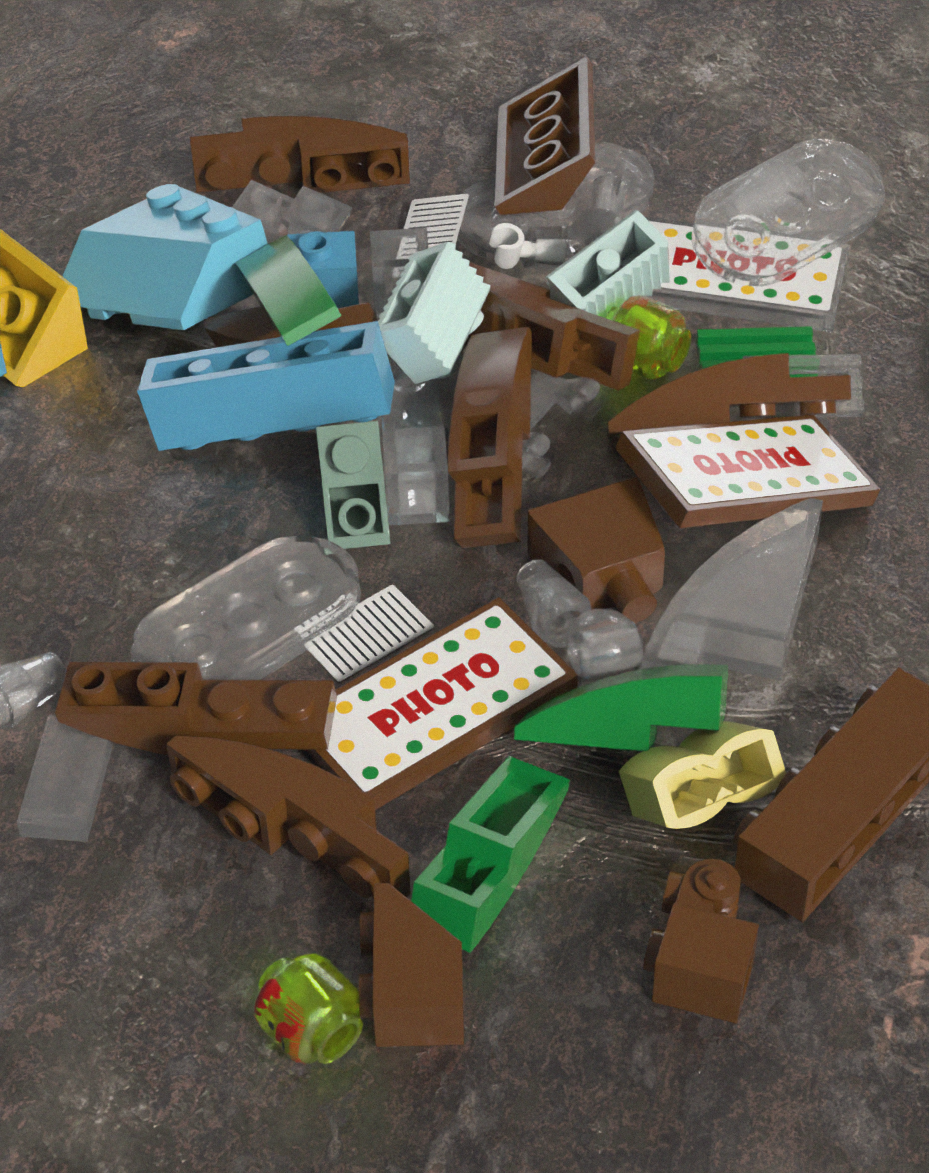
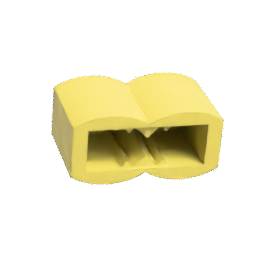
M723 721L719 731L697 729L688 735L678 747L657 746L650 748L648 751L640 752L625 763L620 769L619 774L634 817L664 827L680 829L696 826L709 820L727 802L744 803L766 796L778 787L786 775V770L774 731Z

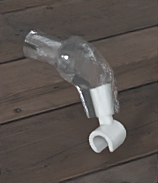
M604 174L595 178L592 184V195L588 211L577 215L563 226L530 227L524 235L521 229L513 224H498L493 228L489 242L491 247L496 248L494 256L496 264L501 268L509 269L514 267L520 258L525 269L554 271L622 220L621 213L624 199L627 195L626 182L621 179L618 182L616 194H614L617 176Z

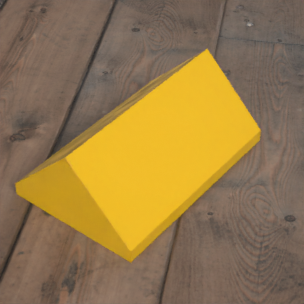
M0 229V343L7 371L3 376L15 386L25 387L87 350L88 346L77 287Z

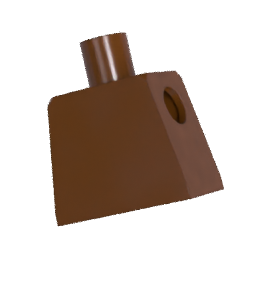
M637 477L528 510L527 553L578 613L590 615L616 607L625 622L637 623L648 618L655 611L657 600L653 594L663 587L665 550L643 488Z

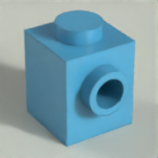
M314 231L305 234L287 235L307 260L337 308L359 304L355 231Z

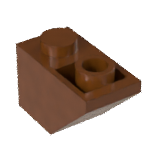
M374 883V912L360 913L361 956H373V973L359 974L360 1018H374L376 1047L464 1045L462 942L389 883Z

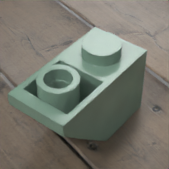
M378 421L316 427L329 551L391 544Z

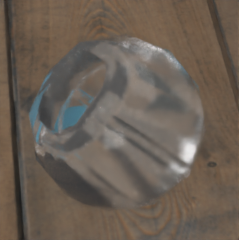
M591 609L578 615L567 627L566 646L568 660L571 668L578 674V681L581 684L586 685L599 679L639 670L643 659V638L635 623L624 614L612 609Z

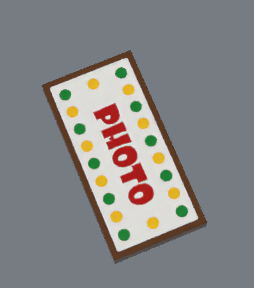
M814 415L622 431L615 448L679 528L873 506L881 490Z
M498 597L336 689L337 701L328 750H304L321 769L349 782L373 797L375 810L511 730L530 711L561 694L578 688V674Z

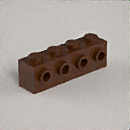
M898 667L880 687L875 684L869 686L858 700L853 716L842 727L833 725L826 731L816 747L814 757L802 769L795 766L786 773L776 789L774 799L762 812L754 809L745 816L733 838V845L737 847L735 869L741 878V883L802 923L929 783V684Z

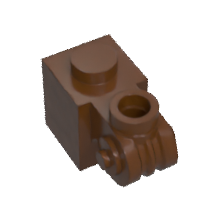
M705 859L690 866L685 874L676 871L670 872L662 902V912L670 914L665 930L652 929L645 953L643 970L654 973L652 1002L737 1024L754 966L759 924L736 919L741 878L731 864L719 859Z

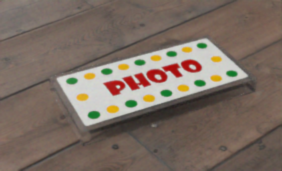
M645 217L668 240L670 283L662 282L661 289H653L652 296H644L643 303L635 302V304L792 327L812 326L813 330L826 332L834 331L850 245Z

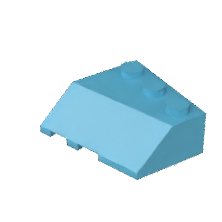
M166 184L150 190L146 194L147 199L81 230L63 273V277L77 287L80 307L87 308L90 318L106 320L114 314L129 313L133 324L185 330L253 295L236 262L263 248L268 243L261 219L179 187L176 184Z

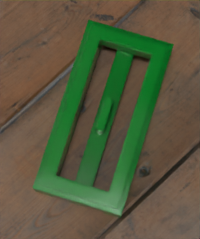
M812 326L697 329L696 348L699 370L720 363L754 356L789 353L790 377L818 376L819 363L818 357L815 358L816 346L815 342H812Z

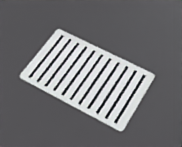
M469 194L412 200L392 271L405 270L404 266L409 262L408 258L416 252L445 242L456 244Z
M390 585L305 633L298 639L338 682H341L433 629L434 625L394 585Z

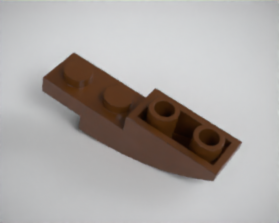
M267 116L241 118L243 130L241 132L190 137L196 193L302 182L304 195L410 183L407 134L372 124L325 117Z
M471 262L469 263L470 267L477 269L476 275L484 277L483 283L490 285V291L481 308L484 315L483 320L468 335L469 337L473 334L529 327L532 332L531 369L554 378L571 373L618 391L630 385L640 330L549 299L551 292L549 289Z
M529 327L473 334L464 352L455 388L448 452V474L456 482L454 540L461 548L521 542L523 440H530L532 332Z
M789 353L754 356L724 362L682 376L636 400L608 421L607 436H621L622 431L730 422V407H739L741 418L776 416L775 405L799 404L800 415L835 414L836 403L851 400V375L790 377Z
M69 662L55 715L58 722L87 734L121 745L168 755L166 744L175 736L216 738L246 743L269 750H328L337 695L333 680H205L202 678L198 662Z
M175 736L166 744L172 773L170 782L176 793L189 805L194 807L202 805L220 818L226 830L241 842L250 840L272 855L290 839L293 846L304 857L311 861L320 859L338 872L347 886L363 898H369L370 896L374 898V883H389L406 898L411 894L408 852L377 831L374 798L349 782L313 764L277 751L246 743L208 737Z

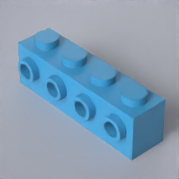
M374 321L314 331L289 346L285 344L281 337L147 359L137 392L158 451L174 448L192 450L211 442L230 439L249 441L268 433L293 429L305 432L325 424L350 420L359 423L374 420L381 415L390 414L395 380L379 323Z

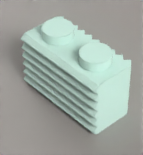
M634 210L545 277L548 281L546 284L549 288L547 289L551 290L550 299L617 322L618 316H626L627 309H635V302L643 303L644 296H652L653 289H661L662 282L670 283L668 240L638 210Z
M445 242L416 252L408 258L409 262L404 266L405 270L400 274L401 278L396 282L397 286L391 291L393 294L387 299L389 303L383 307L385 311L379 315L380 320H378L386 352L415 384L434 378L444 379L452 375L461 366L464 356L461 353V349L468 335L481 324L484 317L481 308L490 291V285L483 283L484 277L476 275L477 269L469 266L470 261L463 259V252L455 250L456 244L451 242Z

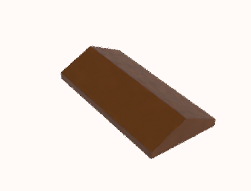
M587 56L498 107L494 207L500 215L562 210L595 164L593 64Z

